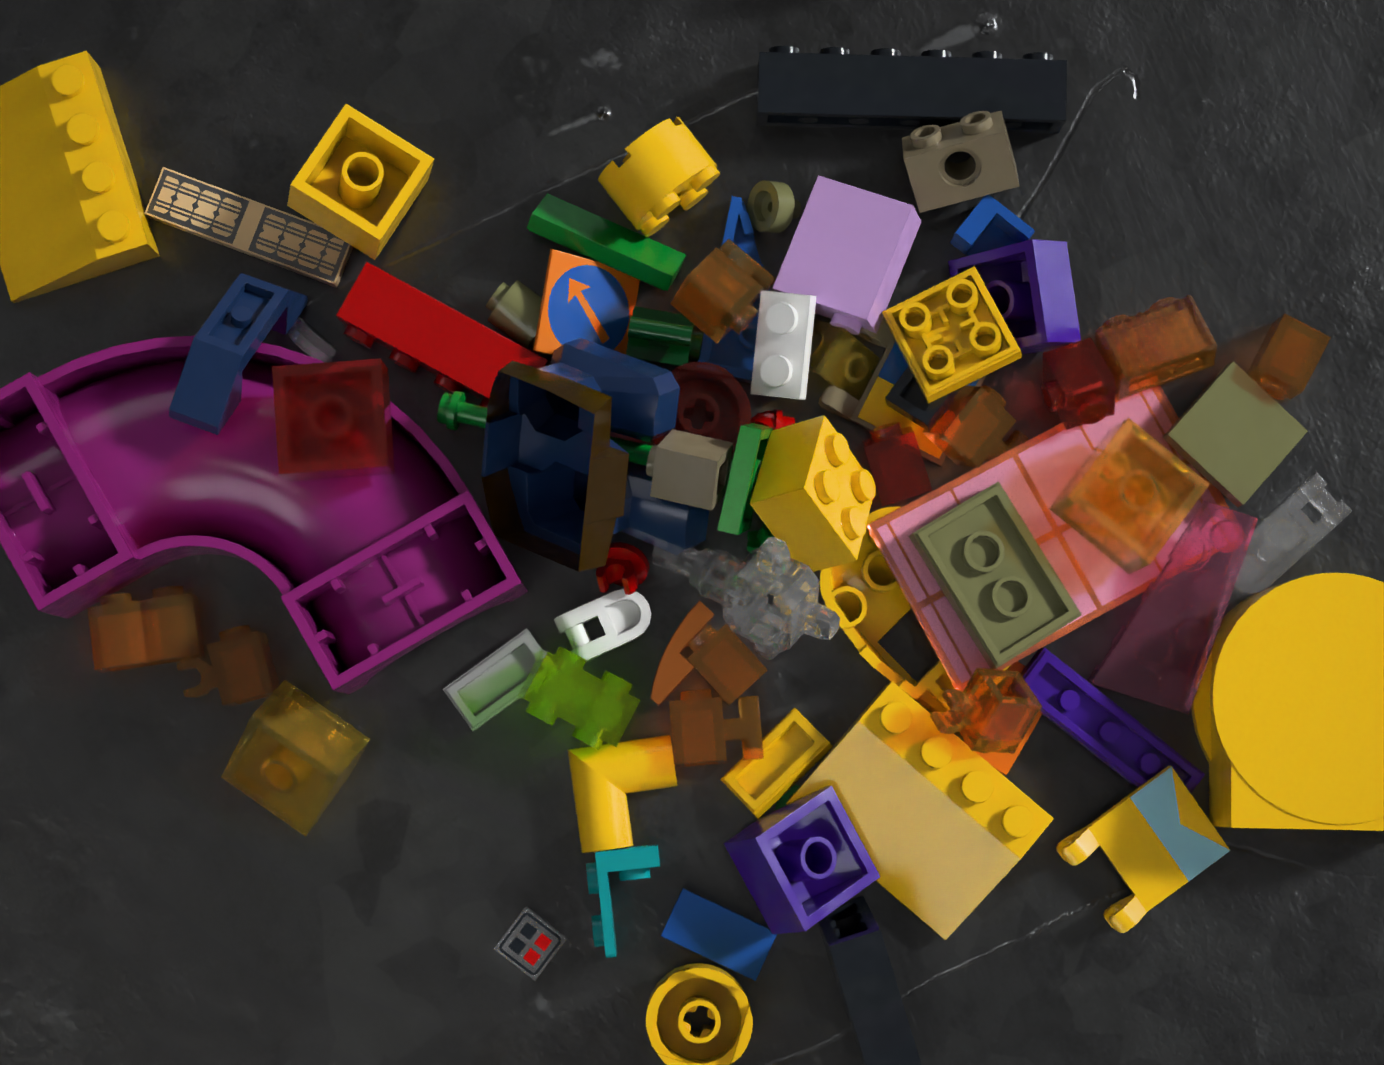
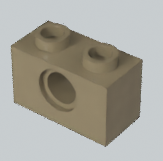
M988 111L973 112L964 116L960 122L942 127L938 125L922 126L915 129L909 136L902 137L903 159L919 213L1020 186L1017 167L1002 111L993 113ZM961 151L971 155L968 160L961 163H953L947 160L955 152Z

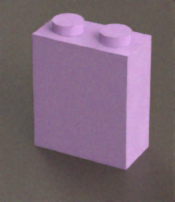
M818 175L774 283L773 290L775 292L817 296L815 313L830 318V324L835 328L854 335H859L861 328L877 334L883 319L882 312L888 307L922 221L911 204Z

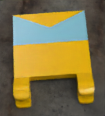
M1170 765L1086 827L1061 840L1056 846L1061 858L1072 866L1082 863L1098 846L1104 852L1133 893L1114 903L1104 911L1103 915L1107 923L1119 933L1129 931L1148 911L1231 851Z

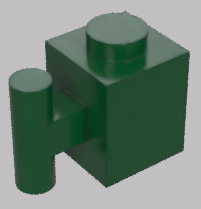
M634 306L628 329L629 338L626 355L667 369L672 373L687 375L689 361L696 363L699 361L704 332L694 331L695 316Z

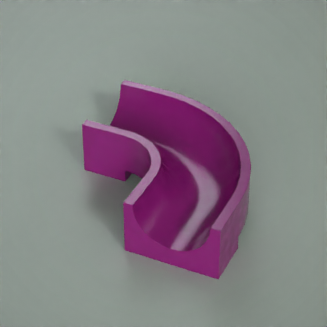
M195 335L153 338L113 346L74 359L39 377L29 372L0 388V543L34 605L40 612L69 619L172 561L205 554L236 557L258 567L277 586L282 594L280 597L332 690L349 695L367 685L368 680L386 666L442 632L487 609L505 602H512L528 593L527 588L499 539L495 536L477 501L448 458L421 427L390 400L357 378L319 359L281 346L261 343L242 372L241 402L218 435L169 417V408Z

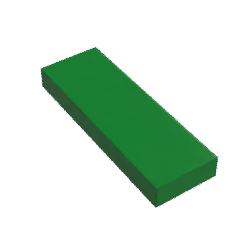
M548 193L531 214L527 226L529 231L664 291H668L681 270L686 254Z

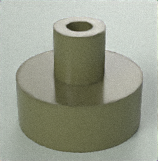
M762 180L752 188L748 198L747 213L755 230L759 232L781 233L787 229L792 219H797L800 215L801 204L799 200L794 199L793 192L786 183Z

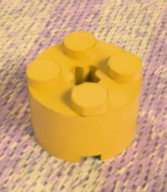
M676 116L674 121L670 118L666 119L634 140L625 148L628 154L622 161L624 164L618 167L612 160L601 172L598 182L635 229L640 230L645 237H650L668 223L670 218L667 214L677 206L681 205L686 211L701 201L709 192L706 187L720 175V172L710 155L680 117Z
M705 963L683 965L667 973L654 987L647 1005L646 1030L651 1046L666 1065H731L741 1057L750 1041L753 1016L748 997L740 983L722 968ZM698 1006L707 1007V1016L714 1021L711 1025L703 1024L699 1032L691 1030L690 1020L684 1016L686 1012H695Z

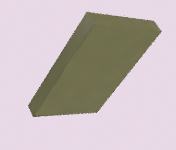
M999 481L909 535L913 545L991 670L997 669L1082 615Z

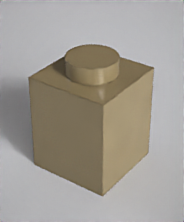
M672 429L658 445L652 446L648 455L646 474L652 477L650 496L712 511L726 493L733 443Z

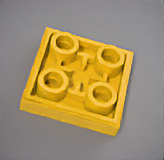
M975 266L882 312L883 318L928 404L1022 358L1017 342Z

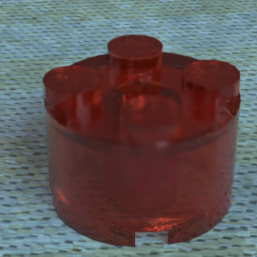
M690 362L672 370L671 372L680 386L676 426L674 429L732 442L731 458H733L740 426L750 424L751 422L750 401L741 384L725 368L708 362ZM697 407L704 408L705 417L713 419L712 422H704L702 429L692 428L691 420L684 418L685 415H693ZM668 433L651 440L652 445H658Z

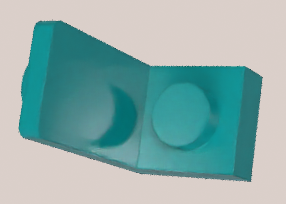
M658 844L595 852L596 862L586 863L589 895L599 894L601 915L591 916L594 947L604 946L606 958L617 957L609 872L619 871L620 881L650 878V868L660 867Z

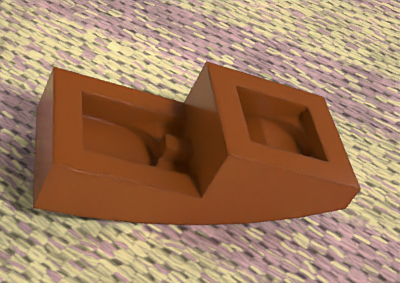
M700 600L687 613L675 630L659 662L651 691V700L658 707L694 670V666L680 653L708 625L715 615Z

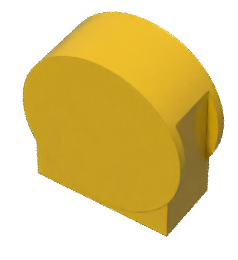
M1338 572L1304 576L1266 588L1251 595L1230 610L1215 626L1199 654L1191 689V709L1194 728L1201 749L1209 762V820L1213 826L1228 828L1384 831V582L1357 574Z

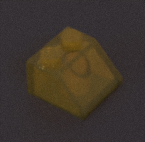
M284 680L252 714L221 778L306 837L354 770L370 739L356 730L351 724L319 704L308 694L302 692L287 680Z

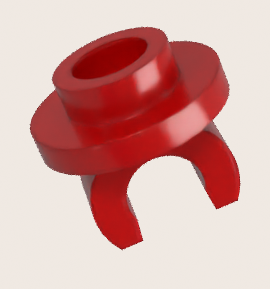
M622 542L611 543L606 565L598 567L596 570L600 592L606 593L609 585L615 583L624 587L625 594H633L638 585L645 581L649 573L650 566L646 556L638 548Z

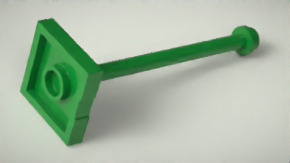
M455 391L453 394L445 392L440 400L437 421L438 423L446 424L447 429L454 431L458 429L460 423L485 428L488 407L466 403L464 392ZM755 423L740 426L734 457L731 458L729 479L717 528L718 531L739 535L750 529L754 514L750 500L768 440L773 430L772 427ZM610 436L611 440L629 453L628 462L646 466L652 445Z

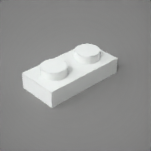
M761 290L750 394L806 400L817 296Z

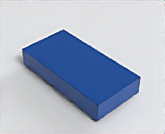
M682 888L661 933V937L756 981L777 934H772L768 927L685 888Z

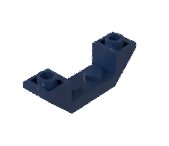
M240 273L193 338L169 408V417L218 435L241 402L242 372L270 330L284 335L289 332L308 304V296Z

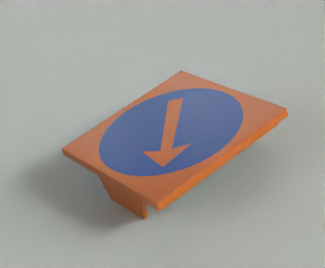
M550 249L533 351L553 356L554 351L564 343L582 338L626 354L629 323L633 315L634 306H636L640 280L598 261Z

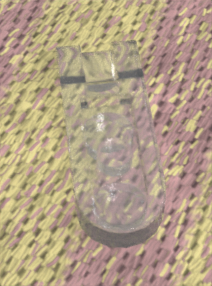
M1316 472L1227 552L1221 564L1222 579L1227 587L1235 593L1242 595L1260 593L1272 585L1342 522L1352 510L1342 499L1336 501L1325 489L1327 482ZM1308 502L1321 514L1314 523L1301 510Z

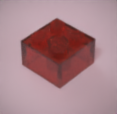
M381 358L272 366L278 470L281 477L288 482L395 474L388 368Z

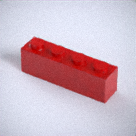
M368 262L364 265L336 314L340 322L346 326L343 334L368 349L376 342L392 351L388 359L412 373H416L420 366L436 375L433 383L450 394H453L455 391H465L482 400L479 406L488 407L491 389L498 371L511 361L534 368L549 365L547 359Z

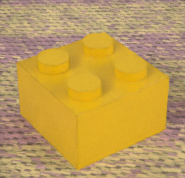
M345 104L290 184L287 206L373 260H376L427 183L434 158L353 107Z
M822 415L771 431L750 505L804 575L857 561L862 539L866 533V523L872 500L875 497L876 486L870 472L862 468L850 451L845 437L837 433L827 417Z

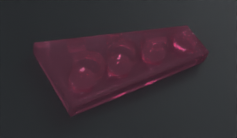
M1204 500L1168 555L1169 560L1155 582L1151 581L1140 598L1142 602L1126 626L1123 625L1111 642L1113 646L1102 663L1096 665L1087 680L1093 685L1189 714L1258 518Z

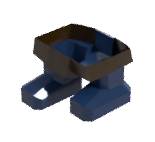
M582 338L564 343L557 348L548 366L534 368L511 361L500 369L493 383L488 402L481 474L488 512L495 536L578 572L605 566L612 535L619 531H623L674 555L683 553L705 541L709 510L651 497L652 477L647 476L646 466L628 462L629 453L610 439V432L649 442L664 436L675 428L680 386L672 372Z

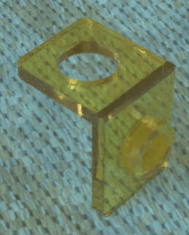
M814 319L812 337L816 334H821L822 339L818 348L810 354L809 371L817 373L830 385L844 390L859 400L880 358L843 327L832 326L830 323Z

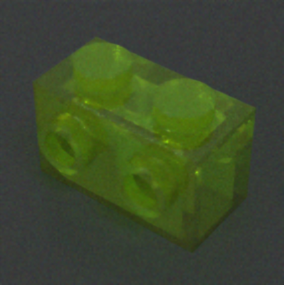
M560 646L555 655L541 649L517 695L529 701L525 712L552 726L557 717L573 724L576 727L571 736L598 750L603 741L617 747L641 701L628 694L633 685L606 670L601 679L582 670L587 660Z

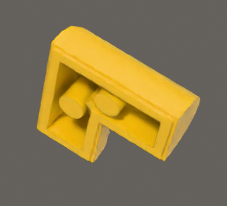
M670 735L567 749L582 853L633 846L626 794L677 786Z

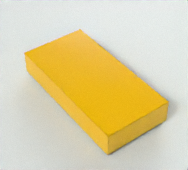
M794 707L720 780L759 819L833 746Z

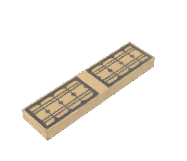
M165 167L161 170L144 213L148 218L336 288L339 285L353 246L316 223Z

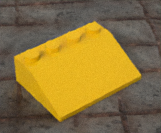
M87 50L39 65L1 85L0 267L11 302H20L160 257L148 217L144 214L145 207L101 68Z
M893 681L881 689L786 803L788 805L815 791L832 785L880 875L876 882L943 940H947L1021 860L1054 819Z

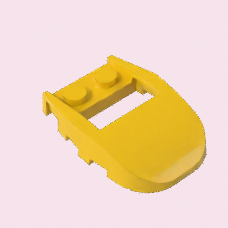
M885 507L869 513L866 526L902 507ZM867 527L857 561L821 570L820 591L825 606L859 651V654L890 682L893 681L910 697L949 726L1011 666H1007L960 693L955 689L940 660L916 682L878 643L911 607Z

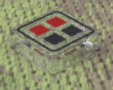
M526 906L495 946L494 950L535 981L566 941L567 937Z

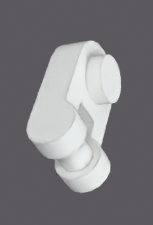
M620 589L556 617L554 621L559 633H566L573 649L568 653L576 667L642 636L650 625L651 610L649 603L643 595L637 591L628 595L625 594L624 589ZM598 617L606 635L591 641L584 623Z

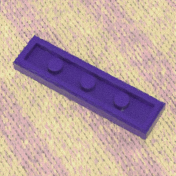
M1044 647L1037 650L1009 688L1135 788H1139L1169 765L1173 767L1190 793L1193 792L1205 776L1201 770Z

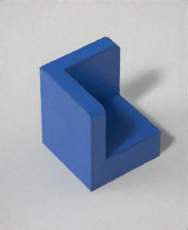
M986 195L955 232L950 244L966 256L1030 240L1035 230L992 196Z

